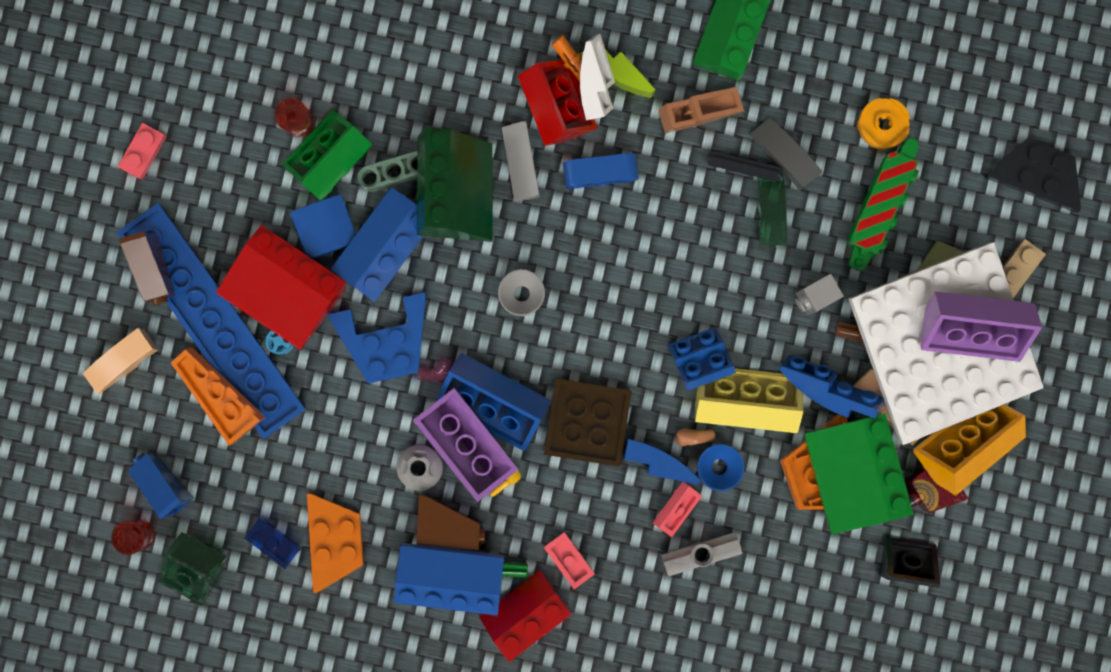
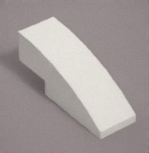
M595 34L586 42L582 56L580 90L586 120L605 117L613 109L608 88L615 83L600 34Z

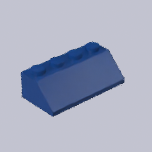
M390 187L330 270L375 302L423 237L417 236V204Z
M460 353L449 370L436 400L437 402L455 388L489 433L524 452L552 401L463 353Z
M401 543L395 581L394 603L498 615L505 555Z

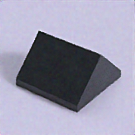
M886 536L879 576L887 580L939 588L941 583L937 545Z

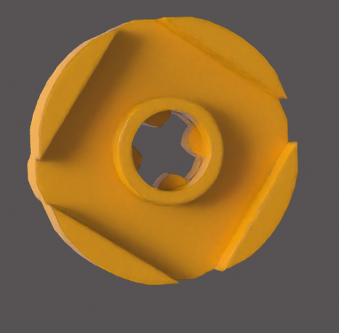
M878 98L863 108L857 122V128L862 139L871 147L878 150L893 148L899 145L909 133V112L896 99ZM879 118L882 120L889 119L888 126L890 128L888 130L885 128L881 129L878 126L880 124Z

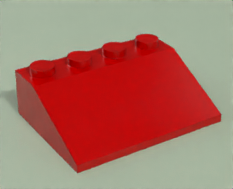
M260 225L243 247L216 294L301 351L345 293L346 281L263 225Z

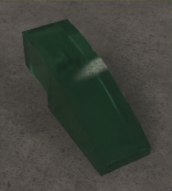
M783 173L779 182L757 177L759 248H785L787 246V212Z

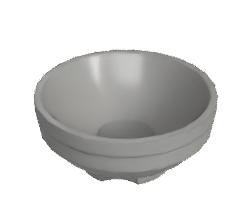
M520 269L508 273L502 279L498 289V296L501 305L506 311L516 316H527L540 308L545 298V289L541 279L535 273ZM518 287H526L529 290L530 296L526 301L516 300L514 293Z
M424 444L408 447L401 453L397 462L399 479L406 487L416 491L432 488L438 483L443 473L441 456L434 448ZM416 460L423 461L426 465V471L421 476H416L411 471V465Z

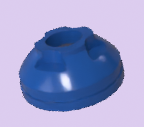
M725 444L712 445L704 450L699 457L697 463L698 476L708 488L715 491H727L734 488L741 481L744 474V461L739 452L733 447ZM717 459L723 460L727 466L726 471L721 475L715 474L711 468L712 463Z

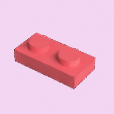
M142 123L118 167L143 180L167 136Z
M682 482L664 508L659 512L653 524L673 537L702 495Z
M565 532L544 546L546 552L573 589L595 574Z

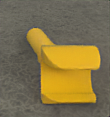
M519 470L490 492L491 496H496L504 488L518 482L521 479Z

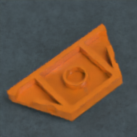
M308 493L307 507L313 593H318L364 565L361 513L318 497L316 494Z

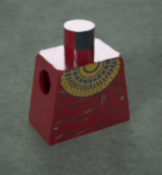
M924 466L906 479V483L911 490L908 492L911 507L914 508L920 505L921 509L927 513H932L969 499L964 490L954 495L936 484Z

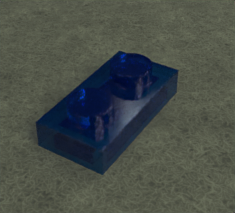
M263 517L257 520L244 537V539L284 569L290 565L302 549L301 546Z

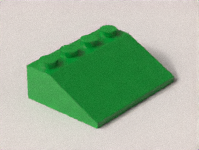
M886 413L878 414L876 418L868 416L803 434L830 534H837L914 515Z

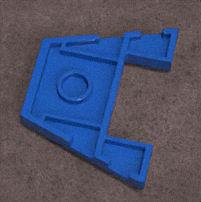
M425 292L403 297L408 324L357 335L351 309L328 314L331 323L368 384L419 373L427 298Z

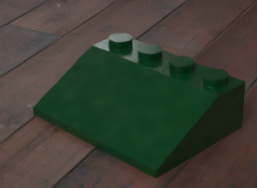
M425 127L417 137V236L493 241L492 143L451 129Z

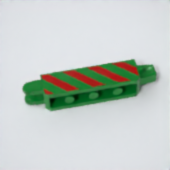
M908 138L900 145L897 152L889 153L882 159L846 241L848 246L852 248L848 266L857 271H864L871 258L878 255V253L882 254L888 243V240L885 239L887 232L894 229L898 220V216L895 214L899 207L904 206L909 194L906 193L909 183L913 184L918 176L919 170L916 167L919 162L914 160L917 154V149H919V142L915 138Z

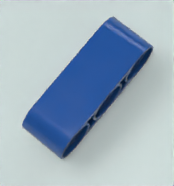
M635 153L563 162L567 189L639 180Z

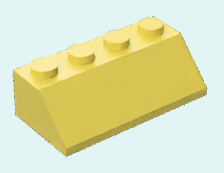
M735 368L736 373L697 387L695 422L798 433L804 412L802 392L782 373Z

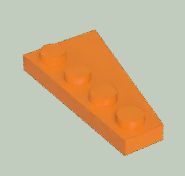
M192 347L185 349L171 362L174 369L229 446L236 443L266 418Z

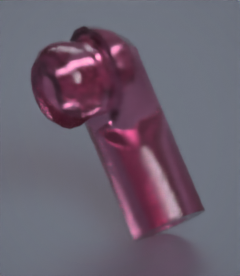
M447 356L441 357L439 363L433 369L419 367L418 380L443 381L453 366L452 359Z

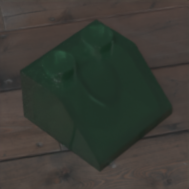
M181 532L165 553L158 582L203 606L223 570L227 556L223 555L219 550L201 543L197 538Z

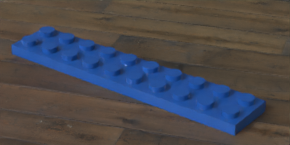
M155 204L116 232L120 238L144 231L159 237L175 293L174 297L168 298L169 302L167 305L209 364L266 417L255 426L263 439L268 438L307 410L234 306L216 294L219 285L161 204Z

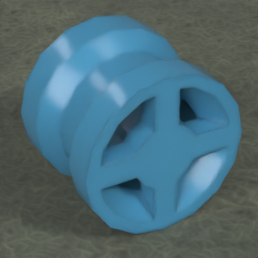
M272 331L266 336V346L272 353L287 354L294 347L287 341L284 342L283 338Z

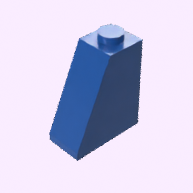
M143 452L132 461L133 466L128 472L160 519L175 516L194 499L155 453L145 454Z

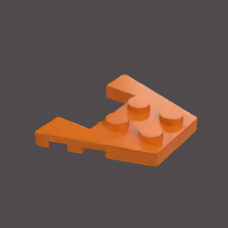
M837 414L820 429L848 422L847 418ZM804 441L782 458L780 463L796 509L819 510L823 509L806 442Z

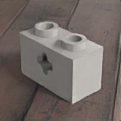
M831 274L795 293L798 297L795 299L797 306L801 312L806 311L807 315L815 313L844 297Z

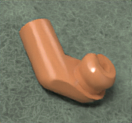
M683 428L677 432L675 441L680 446L712 442L715 440V433L713 429L699 431Z

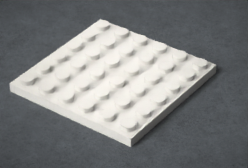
M989 242L848 298L899 443L902 445L1044 388L1030 348L1021 362L921 350L920 344L925 308L935 291L1014 301L994 242Z

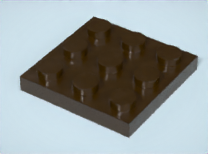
M556 379L544 455L620 467L632 390Z

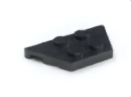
M1025 139L985 176L986 179L1074 213H1078L1081 210L1076 157L1035 140Z

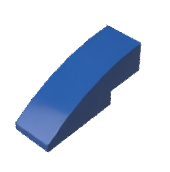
M627 439L624 460L648 464V475L699 485L700 479L674 457L645 443Z

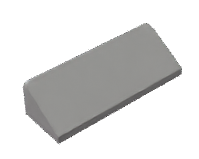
M526 121L502 127L514 201L519 202L540 198Z

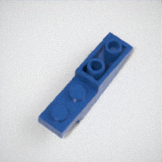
M791 355L781 365L780 371L797 389L821 406L848 418L852 411H856L876 418L883 407V397L878 396L872 391H864L853 387L847 382L836 381L838 372L831 370L825 365H817L806 361L802 357Z

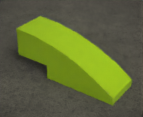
M606 51L615 80L613 85L647 98H651L654 95L655 88L622 52L613 58Z

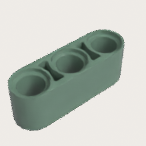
M417 151L363 167L357 176L359 184L368 192H377L417 180V170L413 169V163L417 160ZM394 166L401 168V174L396 178L389 176V170ZM371 173L376 174V182L372 185H366L364 182L365 177Z

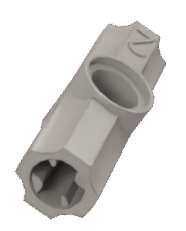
M736 532L703 542H696L690 546L661 554L667 575L671 576L697 567H707L711 563L740 555L742 551ZM701 547L708 550V556L703 561L695 558L696 550Z

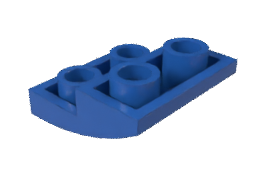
M341 195L290 212L304 254L311 259L346 248L356 235Z
M716 327L668 344L687 391L736 373Z

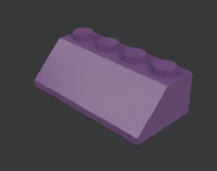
M935 291L925 308L920 347L924 351L1021 362L1042 329V324L1036 305L1033 303Z
M455 388L413 420L476 502L480 501L518 470Z

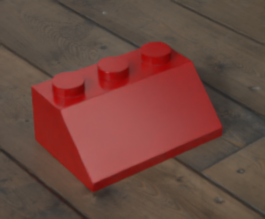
M563 60L536 63L518 75L522 90L545 146L560 144L598 129L595 119L586 120L582 105L580 82L569 68H565Z
M538 570L500 600L498 615L481 614L479 618L495 645L508 662H511L569 617L571 609L543 572Z

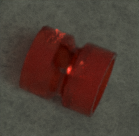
M287 98L277 105L275 120L289 136L295 138L303 137L312 130L314 118L310 110L300 100Z
M138 518L122 522L112 532V545L117 552L124 555L144 551L154 542V528L145 519Z

